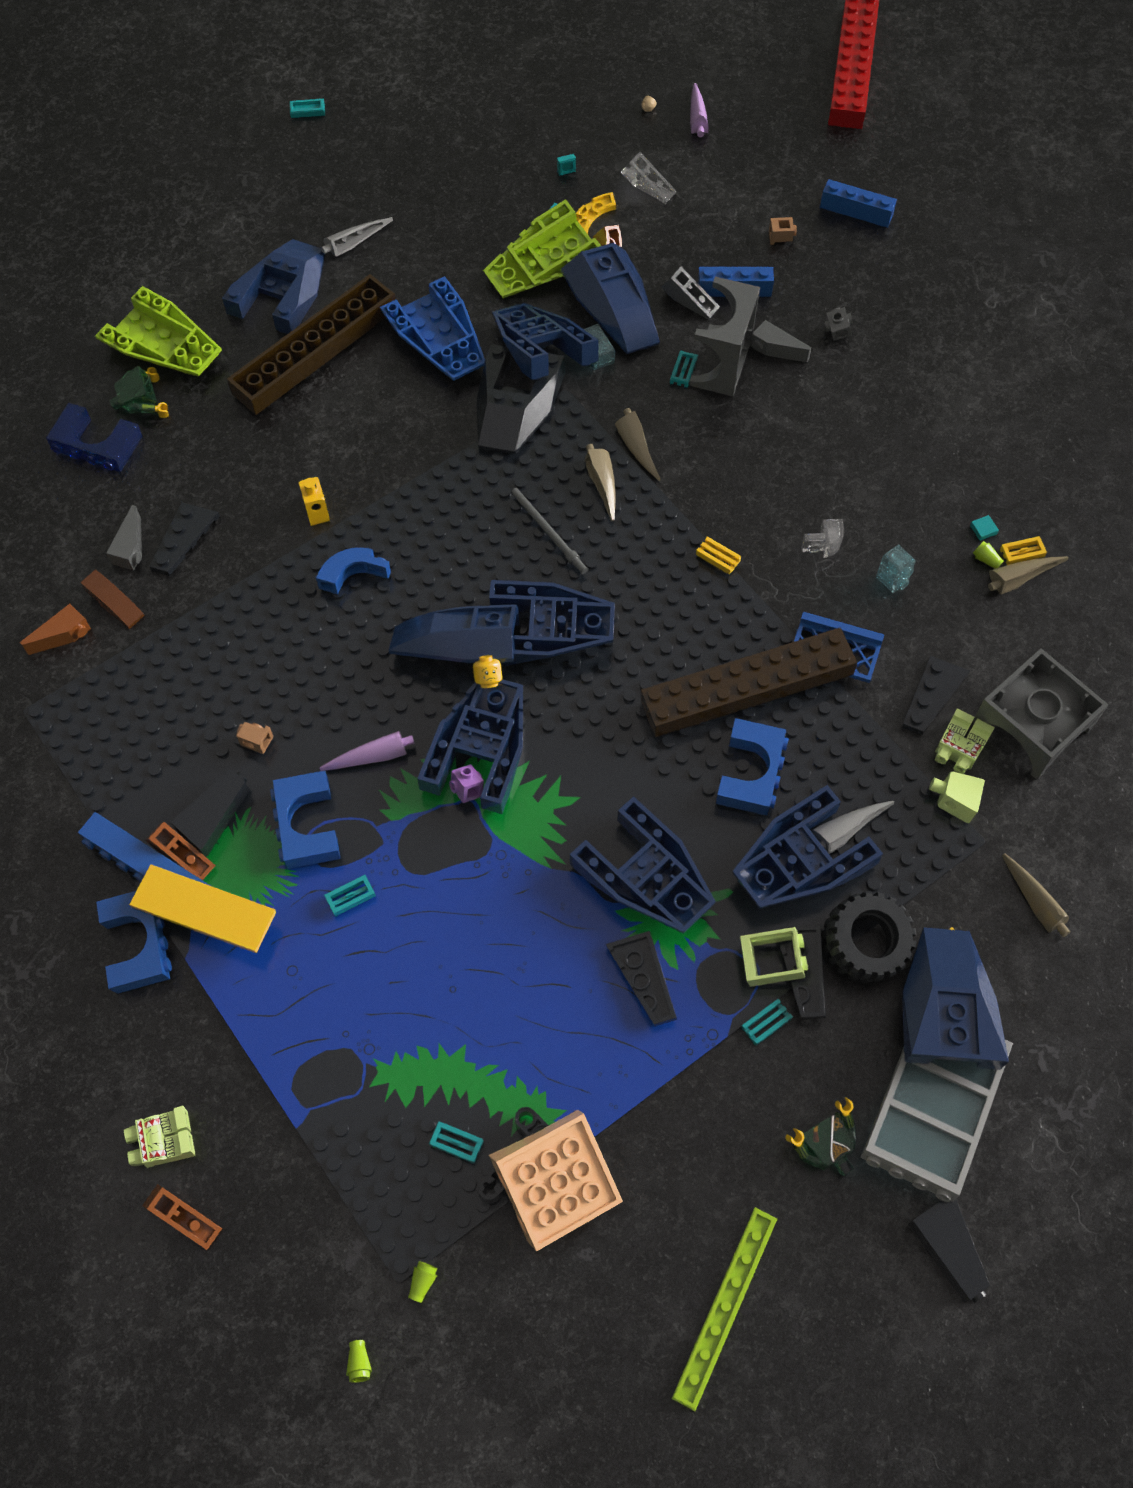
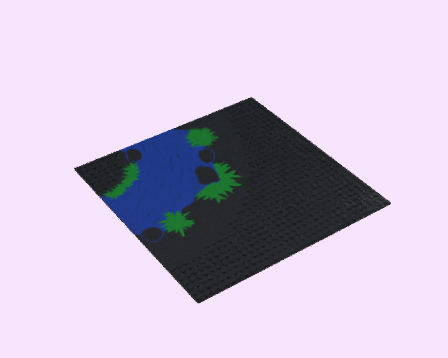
M563 390L557 394L550 415L516 454L478 448V441L35 702L23 711L89 814L92 816L94 812L98 813L151 848L153 847L145 840L158 825L165 822L175 830L171 821L227 770L231 768L235 773L240 772L248 780L246 785L249 792L206 857L216 866L203 881L217 889L275 909L276 914L257 953L164 920V928L398 1283H402L413 1275L414 1266L417 1267L419 1261L429 1263L510 1202L506 1192L497 1202L492 1204L485 1203L479 1196L478 1186L480 1181L494 1168L489 1155L525 1138L518 1131L515 1122V1114L520 1108L530 1107L548 1125L579 1110L584 1113L595 1138L740 1029L744 1023L793 989L790 980L750 987L746 979L740 936L774 931V927L821 925L823 933L826 931L824 927L825 921L830 917V912L838 904L858 893L860 895L866 891H871L872 895L876 892L884 893L885 899L890 896L896 899L895 904L897 906L905 905L985 843L984 838L970 823L962 821L937 805L940 794L929 790L931 781L837 680L665 735L654 736L641 704L642 689L792 643L796 635L735 570L729 575L696 555V550L698 547L700 548L706 538L568 390ZM588 444H593L594 449H605L609 452L616 492L614 521L610 520L604 502L595 484L589 477L584 461ZM514 488L519 489L568 547L576 551L582 563L588 568L585 574H581L574 565H571L566 560L565 554L511 494ZM369 548L373 549L374 557H381L389 561L391 573L388 579L369 573H356L344 581L338 594L321 590L318 587L316 577L323 564L330 557L343 550ZM704 550L705 552L715 557V555H713L712 553ZM491 580L551 582L615 603L613 642L548 658L501 666L502 679L523 685V749L503 814L482 809L480 797L463 803L457 794L451 791L449 782L451 781L452 770L470 764L476 771L480 772L484 780L483 788L485 786L493 762L457 752L440 796L419 790L417 778L440 722L451 713L455 704L464 698L468 689L475 683L474 663L389 654L395 626L414 617L438 610L467 606H489ZM521 612L519 626L514 627L513 635L529 636L530 612ZM735 718L786 729L785 738H789L786 751L782 750L781 757H785L782 770L778 769L777 776L781 778L778 789L773 790V795L776 796L774 809L769 808L768 815L716 804L722 776L753 781L767 773L766 763L758 754L729 747ZM247 722L259 724L263 728L265 726L270 727L273 738L264 754L240 745L237 738V730L241 724ZM398 731L402 738L412 735L414 744L405 746L406 755L387 761L326 770L331 799L308 803L298 808L292 816L291 828L304 835L335 830L341 859L287 869L285 862L280 861L278 849L282 848L281 841L278 842L276 836L279 822H275L273 809L276 808V801L272 802L270 789L274 788L273 780L320 772L319 767L365 743ZM826 785L830 787L841 803L837 813L810 829L811 832L820 825L857 809L894 801L891 807L868 822L845 845L829 854L832 859H835L865 838L870 837L883 853L879 863L862 875L829 891L759 909L732 873L774 818ZM633 796L682 840L716 901L684 934L617 902L587 881L570 865V853L585 840L599 851L616 869L622 867L643 847L617 821L618 810ZM128 870L127 872L135 882L136 886L139 887L141 882L134 878L133 872ZM366 875L376 896L334 916L324 895ZM362 884V885H360V886H358V887H356V888H354V889H352V890H350V891H348V892H346V893H344V894H342V895H340V896H338V897L332 899V901H335V900H337V899H339V898L345 896L346 894H348V893H350V892H352V891H355V890H357V889H359V888L365 886V884ZM865 917L857 918L851 927L853 943L877 926L878 923ZM650 931L677 1020L658 1026L653 1025L606 944ZM822 940L823 966L831 958L830 953H825L823 946L827 944L826 940ZM779 942L754 946L758 976L787 971ZM525 1115L520 1118L519 1122L526 1126L531 1124L533 1119ZM439 1121L484 1140L476 1157L475 1164L429 1145ZM441 1129L440 1131L441 1134L475 1147L476 1145L472 1141ZM438 1138L436 1140V1142L449 1146L468 1155H472V1152L462 1149L458 1146H455ZM494 1177L497 1184L499 1180L497 1177ZM486 1186L485 1195L488 1193L493 1195L495 1193L494 1186L492 1188Z

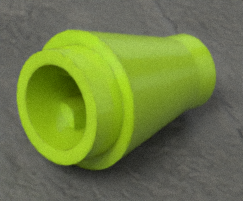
M984 541L973 552L977 560L994 569L1004 562L990 543L987 544Z
M421 1261L418 1262L417 1267L414 1266L408 1298L422 1303L426 1293L437 1277L436 1267Z
M352 1341L349 1343L350 1349L346 1375L349 1376V1382H364L370 1379V1373L372 1372L365 1348V1341Z

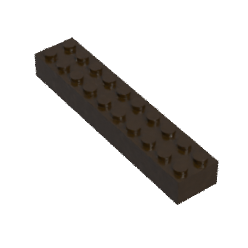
M369 274L228 377L227 382L231 394L257 415L383 321L386 317L380 310V307L396 300L395 294Z
M840 627L642 689L641 704L654 736L658 737L854 675L857 660Z

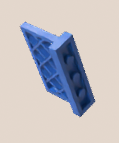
M803 612L794 642L804 639L801 635L802 630L811 632L814 636L841 627L847 642L854 647L852 649L853 654L858 653L862 659L857 662L856 668L865 664L869 670L868 675H864L855 669L854 675L848 677L870 683L884 634ZM868 648L875 650V653L866 658L861 650Z

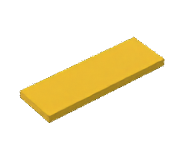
M151 864L129 904L134 909L257 953L276 914L275 909Z

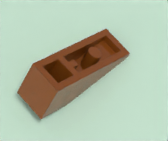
M69 604L23 639L20 644L26 653L31 655L75 642L85 636L91 628L86 619Z
M165 822L160 823L145 840L160 854L201 880L216 866Z
M158 1184L142 1205L206 1250H208L222 1229Z

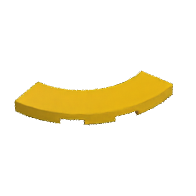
M613 192L593 198L591 202L582 205L576 212L577 221L587 234L590 225L597 217L606 212L616 210Z

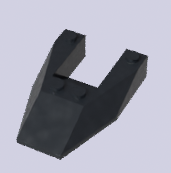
M491 344L485 358L477 395L478 448L516 454L552 411L566 373L564 356L548 353L549 375L535 380L532 391L503 386L511 366L510 351L506 346Z

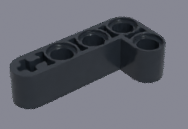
M522 1107L515 1114L516 1127L525 1138L549 1126L530 1107ZM528 1115L532 1117V1123L526 1126L522 1125L519 1122L520 1118ZM495 1168L480 1181L478 1186L480 1198L488 1204L497 1202L506 1193L505 1188L501 1187L499 1182L496 1184L494 1177H497L500 1183L501 1181ZM494 1186L495 1193L493 1195L490 1193L485 1195V1187L492 1188Z

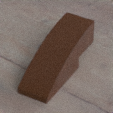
M96 569L81 582L86 593L97 600L102 608L129 629L145 616L122 591Z

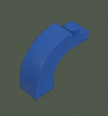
M350 548L330 557L321 567L316 580L319 589L338 594L344 581L353 574L369 573L388 579L391 570L389 561L381 557H374L373 549Z

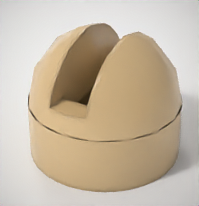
M645 96L641 106L645 112H650L657 103L651 96Z

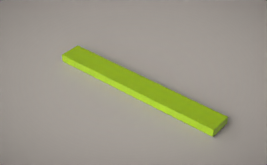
M754 1208L671 1398L693 1411H696L777 1221V1218L757 1208Z

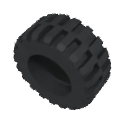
M866 891L860 895L858 893L838 904L830 912V917L825 921L824 927L826 931L822 933V940L827 941V944L823 947L825 953L829 952L831 958L828 960L831 965L835 963L838 965L837 971L841 975L849 974L848 979L852 981L859 979L861 983L868 984L872 981L877 983L888 979L906 967V963L911 961L913 957L911 951L916 949V941L912 940V937L916 936V929L911 928L910 923L913 922L911 916L907 917L904 911L906 908L902 904L900 906L895 904L896 899L891 896L885 899L884 893L876 892L872 895L871 891ZM865 917L872 919L883 929L886 935L887 946L885 953L881 957H868L855 947L851 937V927L857 918Z

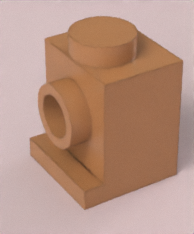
M792 217L771 218L769 226L770 244L774 245L775 242L793 241V236L797 234V226L793 225Z
M244 722L237 730V738L240 745L261 754L265 753L273 738L270 727L265 726L263 728L256 723Z

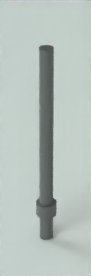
M514 488L511 494L565 554L566 560L571 565H574L581 574H585L588 568L582 563L576 551L568 547L519 489Z

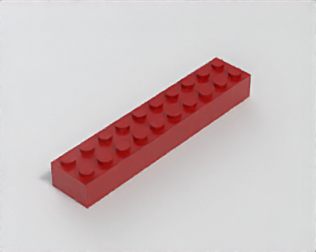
M845 0L828 125L857 129L863 128L879 0Z

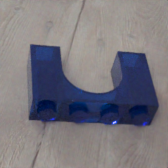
M68 403L46 437L50 448L56 453H63L74 459L79 458L90 464H98L109 470L121 472L143 437L138 424L120 419L106 440L96 444H86L81 442L80 438L89 425L91 418L86 408Z

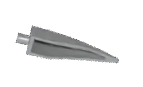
M393 218L367 222L324 238L325 246H322L321 250L324 254L330 252L334 256L343 254L393 221Z
M894 801L878 803L849 812L813 829L812 833L828 854L845 845L868 822L891 807Z

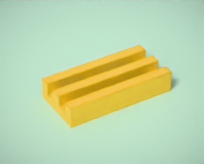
M708 536L705 542H702L700 548L698 547L696 550L697 556L729 575L741 561L740 555ZM704 550L712 553L713 555H715V557L705 552Z
M1040 536L1002 544L1000 547V551L1004 553L1003 557L1006 559L1007 565L1042 558L1047 554ZM1036 544L1038 545V546H1034V547H1030V548L1027 547V546L1036 545ZM1021 548L1020 550L1009 552V550Z

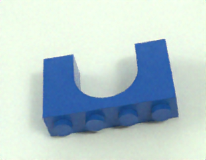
M735 718L729 747L758 754L766 763L767 773L753 781L722 776L716 804L762 815H768L769 808L774 809L776 796L773 795V790L778 789L781 778L777 776L778 769L782 770L785 757H781L782 750L786 751L789 738H785L786 729Z
M326 771L273 780L274 788L270 789L272 802L276 801L273 815L275 822H279L276 836L278 842L281 841L282 848L278 849L280 861L285 862L287 869L341 859L335 830L304 835L291 828L292 816L298 808L308 803L331 799Z
M136 891L96 902L99 923L105 928L110 929L132 922H139L144 924L147 931L146 944L136 957L105 967L108 989L117 994L169 980V971L172 970L170 959L166 955L168 942L163 935L164 919L132 908L129 904Z

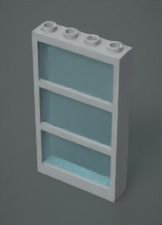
M1005 1040L1009 1056L1013 1043ZM903 1048L860 1158L866 1160V1163L872 1167H881L889 1171V1174L897 1179H905L911 1182L917 1189L928 1190L936 1194V1197L942 1201L954 1202L960 1196L1005 1066L1001 1070L976 1068V1062L933 1059L929 1064L907 1063L904 1060Z

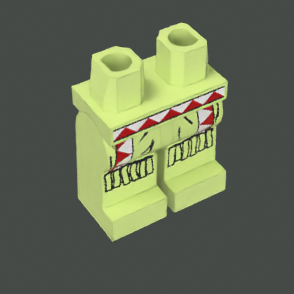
M957 708L935 751L937 752L935 761L940 764H946L948 759L956 762L953 769L958 773L964 774L968 769L972 768L995 727L977 719L967 738H964L975 717Z
M184 1106L174 1108L173 1111L135 1120L136 1125L124 1129L127 1144L139 1141L140 1149L129 1151L127 1154L131 1166L144 1165L149 1168L154 1165L195 1156L188 1111Z

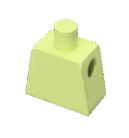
M950 772L944 781L934 777L930 783L929 790L940 794L937 805L941 809L966 823H970L978 813L985 780L957 772Z

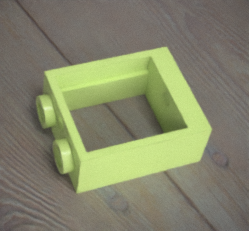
M796 927L740 936L746 979L750 987L805 978L804 971L808 970L806 956L801 954V948L805 947L803 935L798 934ZM792 940L797 970L758 976L754 946Z

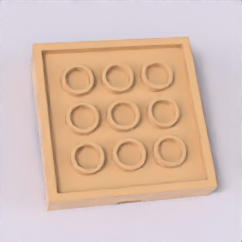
M579 1110L535 1134L489 1155L495 1171L513 1205L528 1243L536 1251L623 1202L586 1117Z

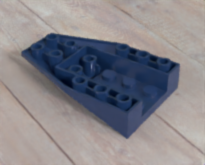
M923 927L902 992L905 1062L929 1064L933 1059L976 1062V1068L1001 1070L1009 1062L998 1002L970 931Z

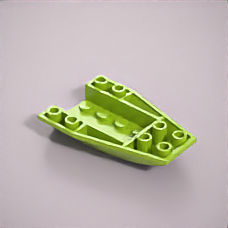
M144 286L131 297L134 309L115 328L107 323L95 335L96 339L127 356L193 376H200L222 351L221 347L173 302Z

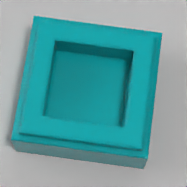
M574 154L557 158V172L559 175L576 172V157Z
M989 515L974 520L970 524L980 541L997 535L999 529Z

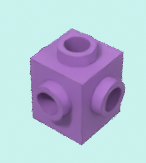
M471 764L452 770L451 781L449 782L450 789L453 793L457 794L463 803L481 796L484 780L480 772L476 771Z

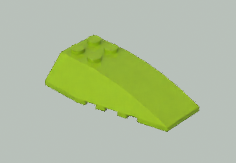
M565 199L535 218L531 222V226L527 230L524 229L519 234L520 237L514 243L511 242L507 246V250L503 254H499L483 271L501 297L506 298L563 277L561 273L562 267L580 252L600 247L601 245L596 238L591 239L577 221L575 211Z

